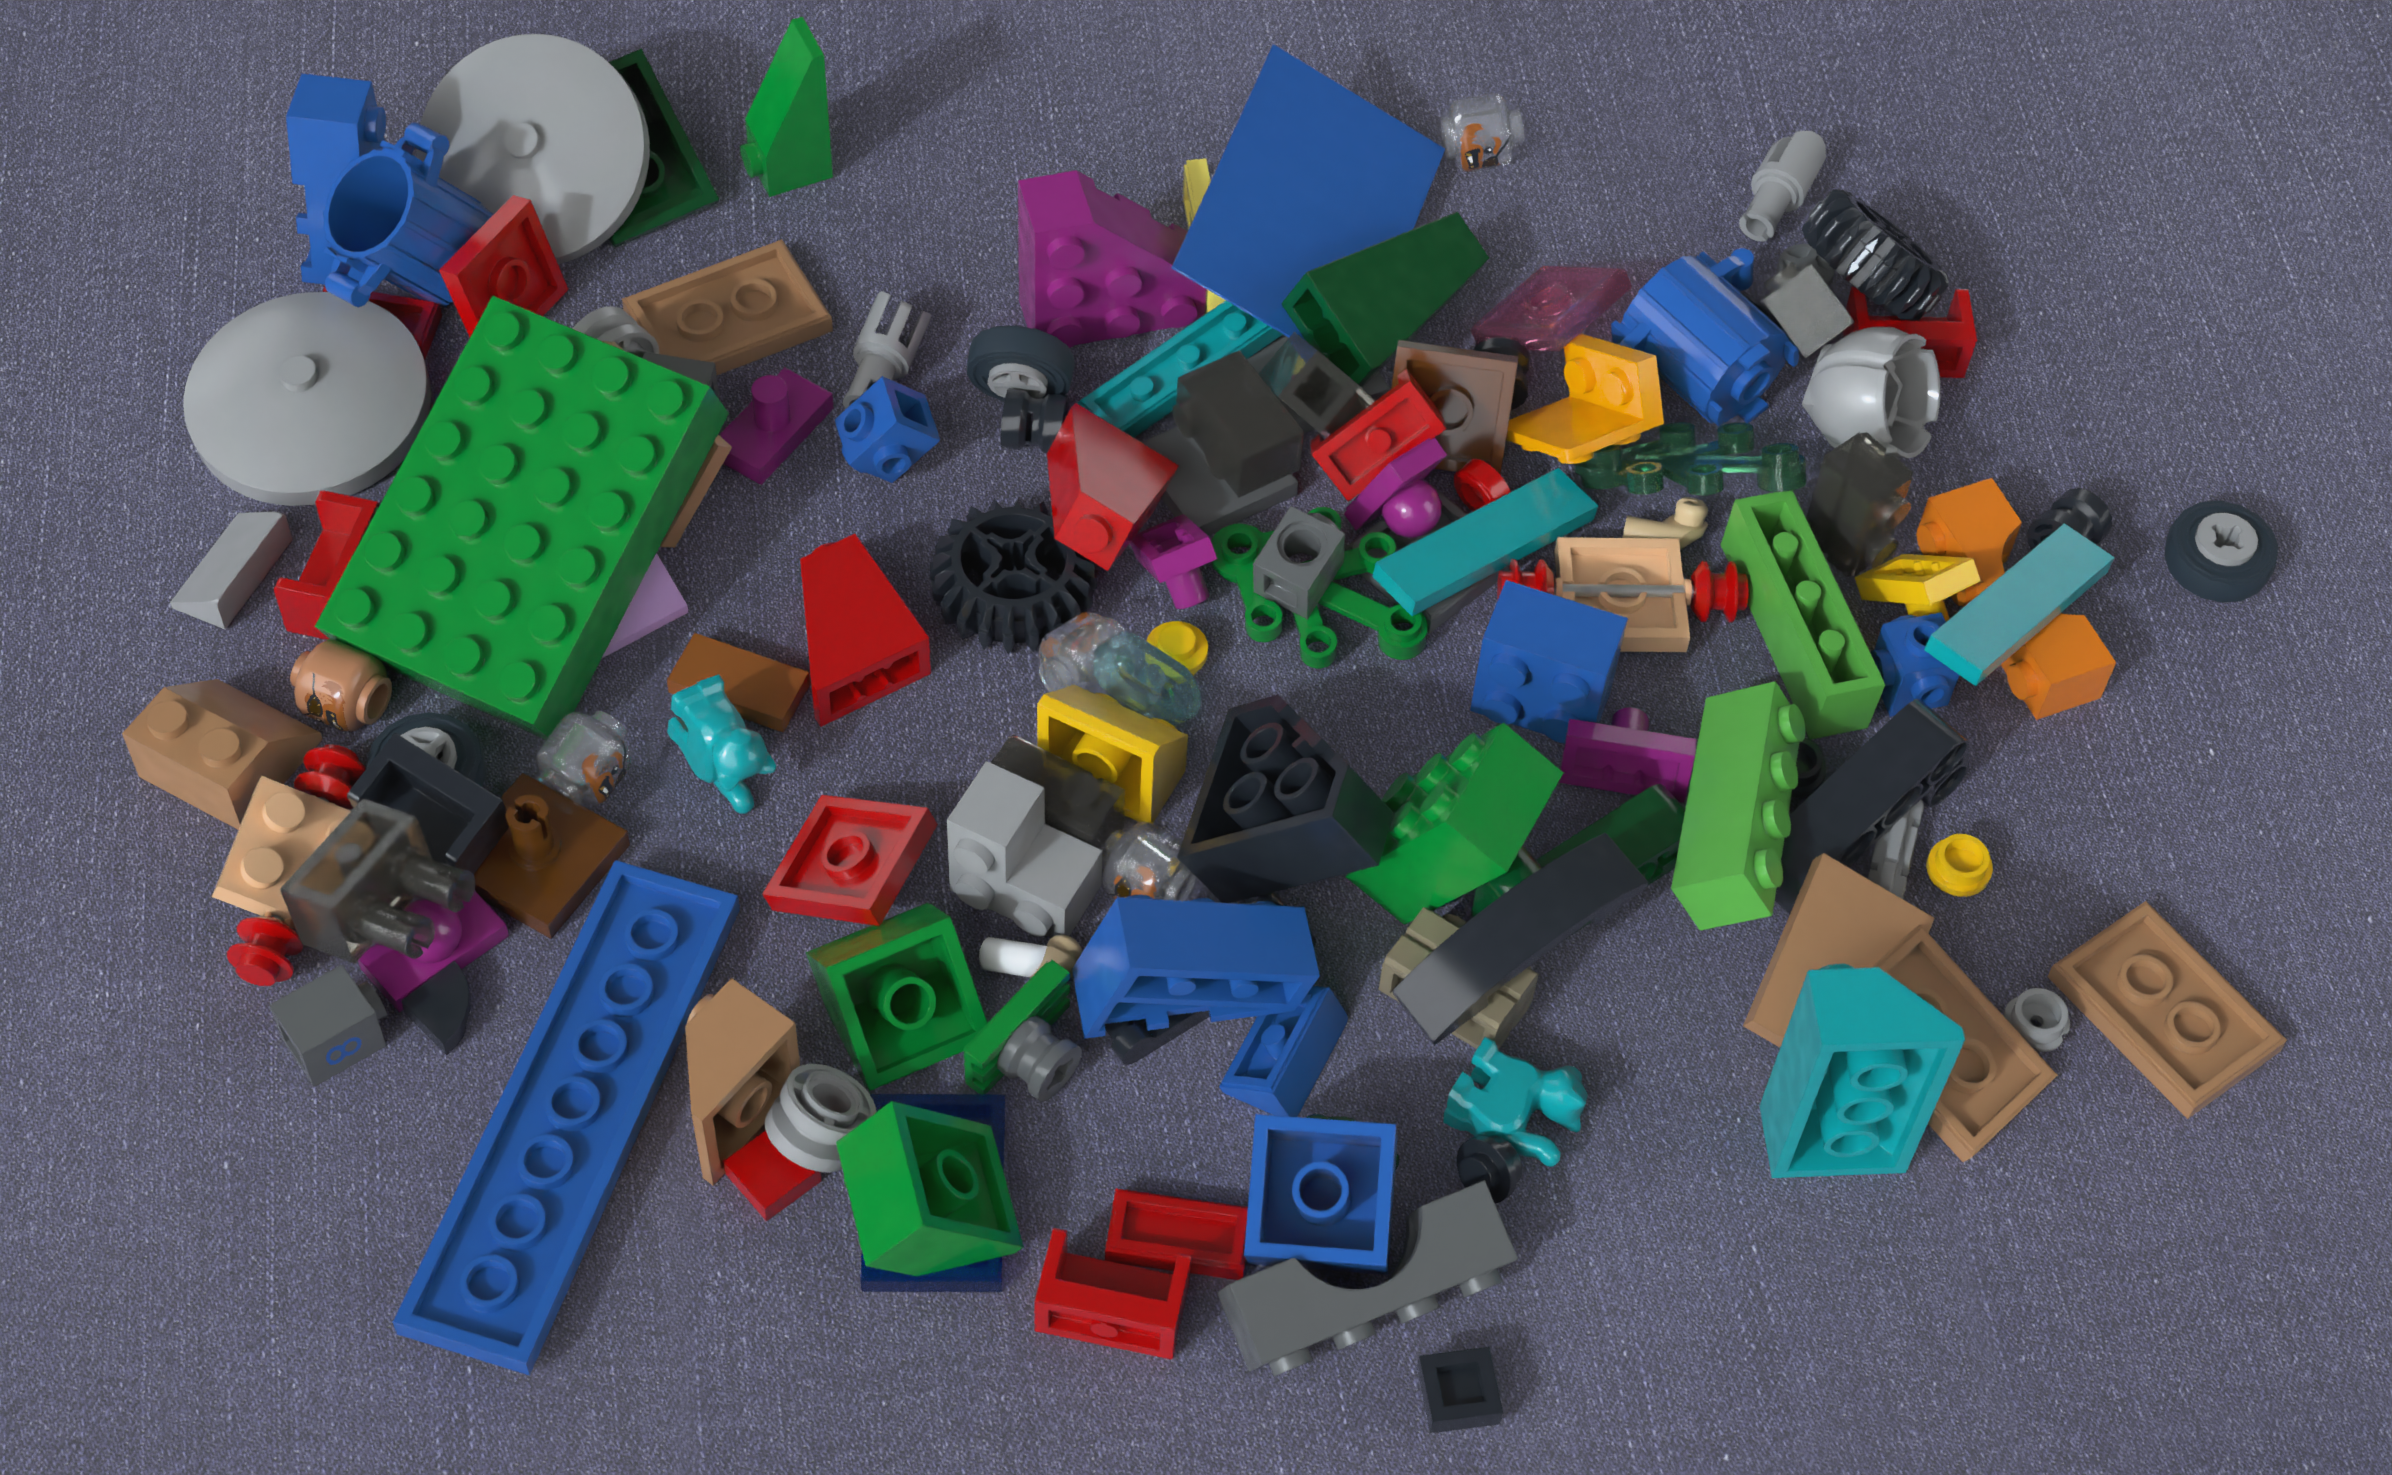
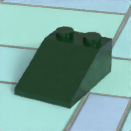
M642 48L609 62L630 85L641 105L647 123L650 147L648 172L640 197L625 222L609 238L615 248L719 202V198Z

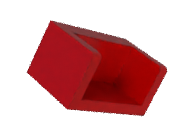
M1851 287L1841 322L1843 338L1851 332L1869 327H1894L1908 334H1917L1926 339V345L1921 348L1934 351L1940 378L1965 377L1977 342L1968 289L1955 290L1947 317H1922L1919 321H1906L1899 319L1897 316H1869L1866 295L1860 293L1856 287Z
M1408 369L1397 375L1398 385L1324 439L1321 434H1318L1310 440L1311 455L1348 502L1360 494L1391 461L1428 438L1432 440L1446 430L1442 413Z
M321 490L315 504L323 530L300 579L296 581L281 577L278 579L273 590L286 631L328 640L330 638L318 630L315 625L379 508L378 501Z
M1053 1228L1034 1301L1035 1331L1173 1360L1190 1286L1192 1256L1178 1253L1173 1274L1067 1253L1068 1230Z

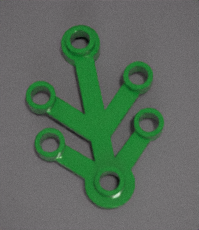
M1317 507L1309 512L1327 517L1341 531V518L1335 510L1328 507ZM1248 524L1228 525L1220 529L1211 540L1217 556L1216 560L1211 561V565L1224 579L1237 583L1246 610L1245 629L1248 636L1257 642L1273 641L1282 631V611L1275 602L1254 593L1253 563L1275 530L1263 533L1256 527ZM1372 532L1361 539L1359 548L1344 551V563L1318 604L1378 631V645L1382 652L1390 658L1396 660L1412 659L1424 650L1427 642L1428 625L1422 612L1411 616L1400 604L1389 608L1333 582L1334 580L1366 572L1373 574L1377 561L1396 552L1395 542L1389 535L1382 532ZM1246 547L1249 550L1245 553L1237 554L1230 549ZM1378 548L1384 550L1387 555L1382 558H1373L1367 552ZM1308 560V561H1304V562H1300V563H1307V562H1310V561H1312V560ZM1317 605L1308 619L1292 612L1300 635V657L1307 666L1318 669L1331 665L1337 656V637L1330 628L1323 625ZM1259 616H1268L1274 620L1268 626H1259L1253 621ZM1408 623L1413 627L1406 631H1400L1392 625ZM1313 642H1323L1329 648L1323 652H1314L1308 646Z

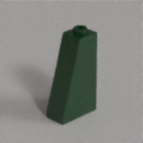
M1457 211L1307 271L1281 305L1346 400L1362 389L1396 355L1398 340L1410 341L1466 286L1486 263L1489 256Z

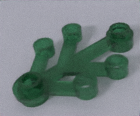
M1688 422L1669 423L1659 428L1660 440L1621 449V445H1610L1595 451L1593 458L1574 464V471L1581 475V484L1586 488L1610 489L1624 485L1627 487L1628 492L1640 495L1652 494L1663 490V476L1686 487L1687 492L1692 495H1712L1721 492L1724 489L1723 473H1757V486L1761 490L1769 492L1792 491L1805 486L1807 483L1806 459L1803 455L1799 454V447L1795 444L1775 443L1767 445L1761 449L1762 456H1726L1746 453L1755 448L1754 427L1749 423L1742 422L1729 423L1718 427V440L1697 446L1694 424Z

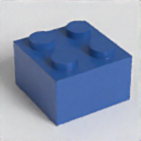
M1506 580L1483 636L1470 711L1485 715L1496 723L1513 724L1544 734L1559 743H1565L1569 719L1599 723L1612 689L1628 618Z
M1255 1114L1244 1256L1249 1265L1274 1266L1295 1258L1305 1269L1388 1275L1398 1141L1396 1124Z

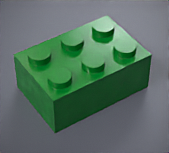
M1505 723L1500 724L1480 737L1475 733H1471L1456 747L1454 752L1447 756L1437 753L1422 767L1420 772L1413 776L1405 772L1391 784L1384 794L1382 801L1394 812V817L1379 866L1347 873L1345 877L1405 925L1413 921L1423 907L1433 911L1507 873L1562 777L1563 772Z

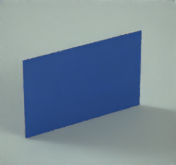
M1273 44L1171 268L1312 351L1281 303L1307 271L1414 229L1445 148Z

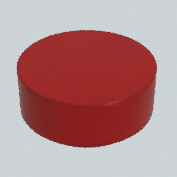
M1471 459L1454 475V486L1459 497L1473 512L1511 492L1503 477L1491 465L1480 459Z

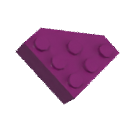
M1077 170L1018 180L1019 302L1027 327L1053 335L1070 348L1079 344L1112 338H1126L1134 334L1168 328H1181L1192 324L1205 315L1206 288L1171 268L1188 231L1174 223L1169 227L1152 219L1148 209L1119 193L1113 197L1096 188L1092 178Z

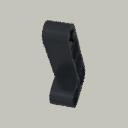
M1915 699L1902 708L1789 815L1791 830L1789 836L1784 838L1781 857L1783 881L1781 886L1776 889L1775 902L1790 914L1813 859L1825 853L1843 865L1850 867L1920 800L1929 807H1935L1946 799L1958 787L1968 772V740L1921 699Z

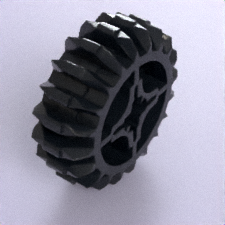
M1833 189L1825 199L1821 198L1810 211V217L1802 226L1803 235L1808 244L1844 280L1850 282L1860 293L1865 294L1876 305H1880L1890 314H1895L1901 320L1919 321L1926 312L1930 313L1939 303L1941 295L1949 284L1947 275L1942 270V267L1919 244L1914 242L1889 219L1881 215L1874 207H1870L1861 198H1856L1850 192Z
M1018 497L1013 507L1002 508L993 499L989 512L983 513L971 506L966 516V522L952 519L951 525L948 528V535L938 537L935 555L933 556V561L930 562V579L933 580L931 583L932 597L936 602V606L941 607V615L945 620V624H957V631L960 633L962 640L978 634V641L983 650L994 641L1002 642L1008 655L1015 646V643H1026L1034 653L1039 645L1040 638H1043L1045 635L1050 636L1049 632L1053 630V635L1056 633L1061 635L1062 627L1056 632L1055 629L1071 618L1083 612H1089L1093 604L1094 589L1097 588L1098 572L1095 570V563L1055 539L1053 516H1049V511L1044 501L1034 509H1027L1020 497ZM1049 563L1061 574L1057 581L1048 576V569L1045 567ZM971 569L981 574L982 583L978 587L967 578Z

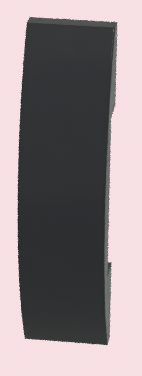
M1607 833L1601 834L1553 860L1484 908L1417 965L1392 990L1393 995L1435 1046L1488 1006L1487 997L1589 921L1596 926L1647 888L1648 882Z

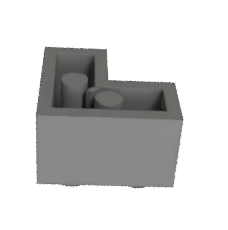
M986 761L947 819L950 891L956 893L964 903L973 908L981 910L988 908L1012 919L1018 927L1031 935L1038 937L1046 935L1050 938L1056 935L1070 936L1102 885L1103 850L1046 825L1045 788Z

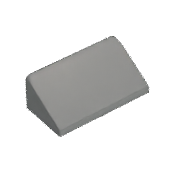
M279 512L238 513L171 600V607L226 630L293 540L286 515Z

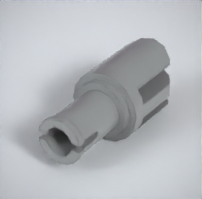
M1797 131L1792 137L1781 138L1771 146L1760 167L1752 177L1751 187L1755 196L1739 221L1740 229L1750 239L1764 242L1767 241L1768 237L1772 238L1783 214L1797 210L1803 204L1811 185L1826 159V145L1820 135L1813 131Z
M883 291L877 294L854 346L853 356L859 367L848 392L843 398V405L846 409L882 376L890 380H896L908 374L931 320V314L922 310L904 346L898 339L912 305L901 300L885 333H875L891 296Z

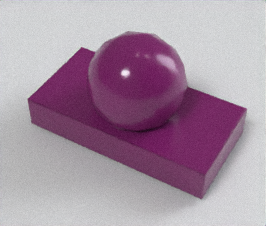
M1428 438L1391 461L1345 508L1346 512L1344 515L1355 530L1383 515L1387 526L1399 536L1412 539L1430 533L1437 526L1441 517L1442 502L1437 491L1423 479L1447 454L1435 438L1432 440Z
M467 883L466 885H461L442 899L423 897L409 903L399 913L395 931L357 956V960L364 974L400 1013L403 1010L401 1000L451 962L455 961L463 969L509 937L503 920Z

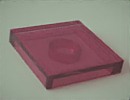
M1541 266L1475 323L1470 331L1476 344L1491 338H1508L1521 343L1527 350L1559 352L1631 289L1632 285L1625 269Z

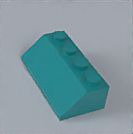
M1838 963L1827 965L1817 970H1808L1759 1105L1771 1178L1906 1173L1965 1042L1963 1028L1879 967L1854 968L1848 964Z

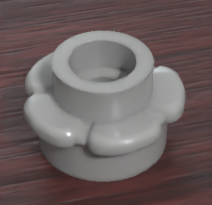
M2033 988L2026 990L2019 997L2013 998L2007 1004L2004 1011V1017L2033 1048L2040 1052H2048L2058 1048L2063 1042L2062 1035H2066L2070 1030V1019L2065 1002L2057 994L2047 989ZM2030 1020H2036L2040 1022L2042 1026H2033Z

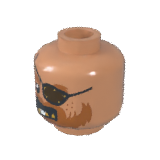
M328 639L318 644L311 652H303L294 663L290 676L291 684L295 687V703L301 713L340 731L353 732L365 724L372 725L377 722L386 710L392 693V682L387 678L384 663L379 658L339 640Z

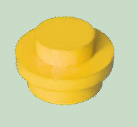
M1182 621L1166 622L1154 628L1148 635L1145 648L1146 658L1154 671L1162 678L1170 681L1187 680L1194 676L1205 664L1208 656V642L1203 632L1190 623Z
M1954 834L1936 843L1931 849L1926 863L1928 876L1935 886L1945 893L1959 897L1973 896L1980 893L1988 885L1993 873V864L1987 847L1979 839L1967 834Z

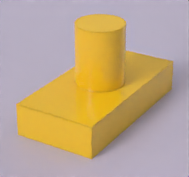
M1901 554L1854 577L1862 600L1904 603L1908 615L1917 617L1942 612L1946 622L1949 620L1944 599L1980 582L1973 558Z

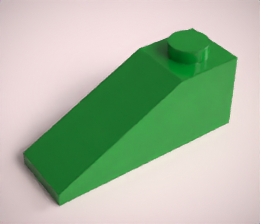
M803 16L791 20L745 118L747 143L740 146L742 160L750 178L758 176L769 197L833 178L825 59Z

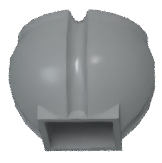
M1869 327L1851 332L1835 344L1822 345L1802 406L1832 447L1847 457L1870 464H1886L1903 458L1916 457L1925 449L1931 439V433L1924 429V425L1927 422H1937L1940 376L1934 351L1921 348L1926 345L1924 337L1917 334H1908L1894 327Z

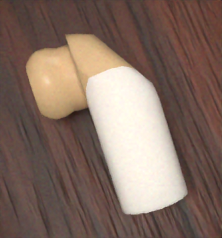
M1066 935L1053 936L1048 941L1047 946L987 937L980 948L979 962L983 970L1032 978L1046 962L1053 960L1069 971L1070 978H1072V968L1082 954V949L1075 939Z

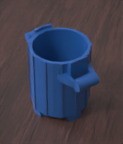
M411 123L405 129L404 136L395 145L382 140L379 146L383 147V150L374 149L356 160H352L341 172L335 183L332 184L325 210L323 211L325 238L331 244V248L326 246L323 252L334 257L331 273L325 281V288L329 293L355 307H362L369 301L370 293L376 290L383 280H386L421 300L432 301L445 308L453 302L439 269L494 214L480 204L479 200L439 177L443 156L448 152L450 145L449 139L446 136L422 124ZM415 148L427 154L424 161L411 155ZM351 267L363 273L360 281L348 276Z
M1745 248L1736 249L1730 257L1719 263H1716L1704 251L1699 256H1682L1671 262L1664 268H1661L1637 292L1638 294L1624 313L1622 322L1619 323L1615 320L1611 323L1612 343L1656 355L1658 376L1709 423H1715L1718 427L1723 422H1727L1737 415L1747 424L1758 417L1768 408V403L1760 396L1769 389L1786 364V361L1792 367H1795L1799 360V350L1789 341V338L1786 336L1787 334L1740 293L1742 290L1752 286L1754 277V256L1750 250Z

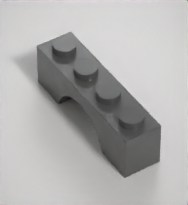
M1484 1180L1427 1203L1406 1216V1239L1402 1256L1392 1274L1381 1285L1357 1290L1335 1287L1313 1276L1295 1258H1292L1232 1282L1218 1291L1217 1295L1248 1371L1251 1372L1269 1364L1275 1377L1313 1361L1308 1348L1333 1338L1337 1349L1341 1350L1376 1335L1377 1332L1372 1321L1397 1312L1400 1322L1403 1324L1439 1309L1440 1305L1435 1295L1459 1286L1464 1298L1500 1284L1503 1280L1498 1269L1518 1260V1257Z

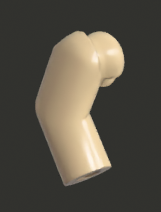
M1684 497L1678 500L1675 515H1671L1662 522L1627 515L1622 538L1679 539L1681 550L1701 538L1708 527V523L1705 521L1708 508L1702 500Z

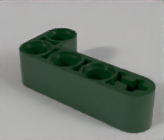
M1656 784L1538 859L1522 845L1507 873L1476 888L1471 918L1542 867L1577 846L1604 833H1607L1647 880L1648 885H1650L1675 868L1686 808L1664 785ZM1589 921L1587 924H1585V925H1584L1583 927H1581L1579 930H1581L1582 928H1584L1585 926H1587L1588 924H1590L1591 921Z

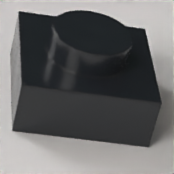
M1489 1347L1419 1356L1417 1371L1430 1433L1499 1425L1501 1423L1503 1409Z

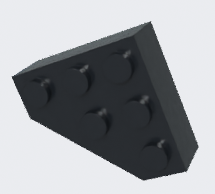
M1277 694L1228 709L1177 858L1222 903H1233L1379 866L1394 812L1350 765Z

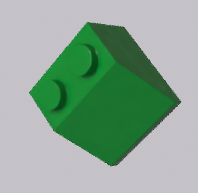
M928 902L883 920L880 926L871 925L806 952L826 1011L865 1087L869 1091L963 1052V1048L987 1024L951 916Z
M891 1101L836 1142L844 1174V1183L848 1190L857 1227L859 1244L867 1267L921 1276L1015 1254L1024 1247L990 1125Z

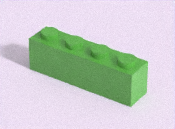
M1793 490L1736 499L1723 535L1721 547L1728 562H1735L1737 572L1747 575V604L1793 704L1798 706L1803 715L1809 739L1812 740L1868 728L1885 683Z
M1776 681L1707 697L1705 700L1671 890L1699 930L1770 917L1773 914L1776 889L1781 886L1783 881L1781 857L1784 838L1789 836L1791 830L1789 816L1792 789H1795L1798 784L1796 762L1799 743L1804 740L1806 733L1805 722L1797 705L1789 703Z

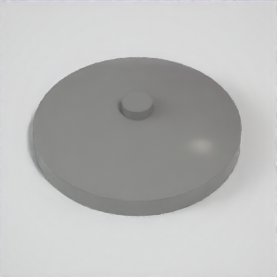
M522 34L505 37L476 49L458 62L443 77L430 97L420 123L449 139V150L443 156V164L439 174L441 179L479 200L480 204L493 214L512 195L532 201L558 264L574 260L591 252L603 244L621 227L640 197L648 172L650 147L647 123L641 105L630 85L602 56L578 42L563 37L546 34ZM417 149V158L424 161L427 154Z
M305 292L275 298L243 312L223 326L208 341L196 358L188 375L183 400L186 427L197 453L206 467L222 483L244 496L261 502L287 506L315 505L321 490L349 496L356 494L384 478L405 459L428 417L431 403V384L418 343L406 326L392 313L370 301L362 307H355L329 292Z

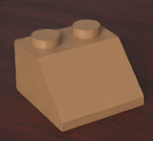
M219 679L163 687L122 733L140 778L238 830L261 776L284 784L303 763L306 752L316 748L322 741L319 731Z
M732 978L715 996L708 994L703 997L691 1011L685 1025L691 1115L702 1177L711 1185H714L725 1174L723 1160L766 1130L765 1118L776 1098L780 1096L781 1089L789 1074L800 1066L795 1022Z

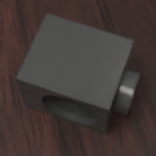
M1290 506L1253 563L1254 593L1308 619L1344 563L1345 533L1340 531L1334 522L1321 514H1306ZM1298 553H1306L1315 559L1307 563H1298L1292 561L1289 557Z

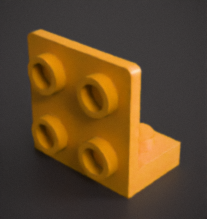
M1579 334L1563 340L1566 363L1564 366V377L1569 387L1570 396L1510 419L1506 440L1521 445L1523 450L1539 451L1557 457L1558 461L1564 464L1582 463L1593 458L1594 452L1610 445H1624L1639 440L1642 432L1664 424L1656 355L1585 334Z

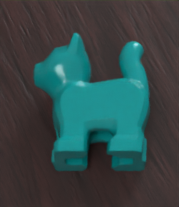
M718 674L701 680L697 684L683 689L672 696L671 710L676 716L668 721L667 733L680 747L695 775L706 783H713L720 793L729 800L736 812L746 814L753 809L754 799L750 789L743 780L756 774L773 773L776 771V764L767 752L761 735L745 727L741 715L725 694L724 681Z
M1484 1037L1472 1057L1471 1063L1476 1066L1471 1076L1462 1071L1450 1090L1447 1107L1444 1111L1443 1123L1460 1131H1468L1474 1137L1493 1135L1502 1137L1515 1148L1518 1155L1536 1158L1548 1167L1555 1166L1561 1157L1558 1147L1545 1136L1526 1132V1127L1533 1112L1540 1110L1547 1118L1569 1131L1579 1132L1581 1130L1580 1116L1585 1109L1588 1097L1582 1084V1073L1569 1065L1552 1070H1539L1527 1060L1504 1054L1498 1050L1495 1041ZM1474 1082L1483 1086L1484 1088L1479 1089L1475 1087Z

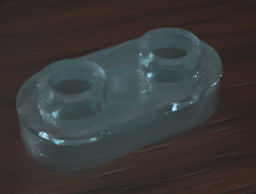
M1122 631L1097 645L1093 657L1094 674L1099 685L1112 696L1148 718L1163 719L1174 727L1194 718L1198 714L1201 707L1200 690L1195 678L1184 665L1138 635L1128 631Z

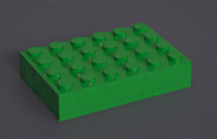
M492 296L315 627L330 639L339 640L379 658L387 669L557 745L729 412L711 387Z

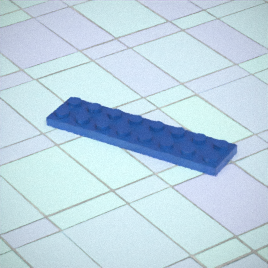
M614 860L393 1320L397 1335L530 1376L685 1033L688 1017L699 1002L740 911L738 895Z

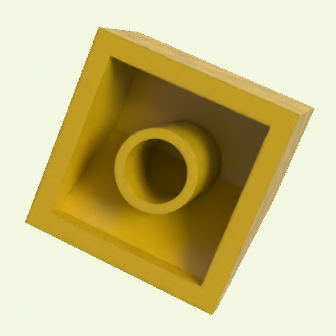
M1076 685L1043 694L1037 703L1038 777L1151 827L1186 771L1188 735L1178 731L1171 723L1163 719L1148 718L1122 706L1117 700L1107 694H1094Z

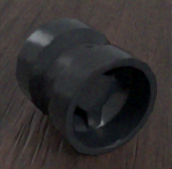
M1008 388L1002 414L1001 448L1020 450L1025 445L1038 446L1043 453H1047L1068 415V395L1050 393L1045 398L1031 397L1027 390ZM1032 413H1034V414H1033L1032 429H1030Z
M2081 488L2069 489L2053 503L2050 510L2041 514L2030 525L2027 531L2028 544L2032 551L2065 523L2097 545L2109 534L2112 528V516L2102 499L2091 491Z

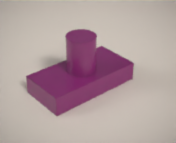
M786 367L777 376L766 375L754 381L751 387V403L719 435L732 446L723 464L760 485L771 476L834 409L833 393Z
M1185 514L1136 534L1130 542L1136 559L1159 583L1166 582L1176 609L1195 606L1210 596L1200 566L1216 560L1217 556L1209 536Z
M1632 707L1622 708L1615 712L1611 725L1569 719L1560 763V770L1563 772V775L1558 783L1638 795L1653 785L1662 784L1679 802L1684 803L1695 759L1696 739L1650 732V721L1646 713Z

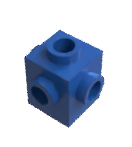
M883 376L834 419L842 442V454L848 465L860 473H869L891 483L898 479L940 441L926 395Z
M1942 612L1920 617L1905 615L1882 625L1875 648L1870 653L1885 683L1881 698L1890 717L1895 716L1902 708L1915 699H1921L1931 709L1949 704L1959 674L1924 650L1931 634L1946 623Z

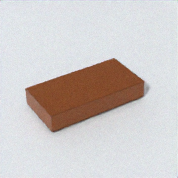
M695 632L667 678L668 692L675 694L697 684L701 680L719 674L724 681L725 694L743 719L783 733L810 686L808 671Z

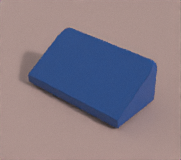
M1313 986L1293 1012L1257 1016L1219 1085L1221 1091L1274 1116L1298 1117L1348 1021L1347 1013L1331 988Z

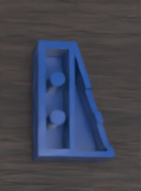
M301 73L286 115L292 184L304 185L307 213H298L296 216L297 234L309 235L310 251L306 262L303 261L301 264L302 282L325 285L326 278L331 273L334 257L323 252L326 246L331 248V244L325 238L323 211L325 210L326 201L331 190L330 187L352 160L354 161L374 149L383 150V147L379 145L382 140L385 141L386 113L383 107L377 106L372 81ZM351 267L348 276L360 281L363 273Z
M1132 895L1126 898L1117 897L1072 968L1084 1039L1105 1036L1104 1024L1146 1019L1147 1030L1169 1028L1168 1016L1209 1011L1211 1022L1293 1012L1320 977L1305 907L1277 906L1275 903L1268 901L1252 904L1217 903L1208 898H1197L1189 901L1153 899L1147 895Z

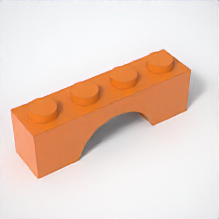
M1989 478L1929 497L1917 528V542L1923 555L1974 559L1980 582L1950 596L1957 605L1965 607L2005 573L2003 564L2009 559L2022 521L1993 478ZM2060 613L2004 661L2001 667L2007 674L2008 683L2013 694L2018 699L2024 700L2035 719L2038 720L2100 699L2116 665V661L2085 615Z

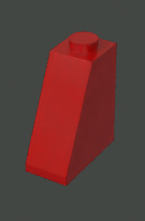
M1075 403L1047 452L1055 539L1109 571L1155 511L1179 465Z
M855 533L835 543L823 544L811 554L800 558L814 717L820 727L931 674L928 635Z

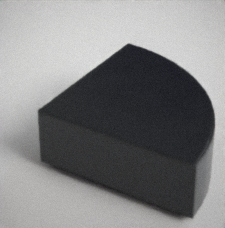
M453 961L401 1000L404 1013L446 1055L464 1037L471 1009V997L467 980L459 965Z

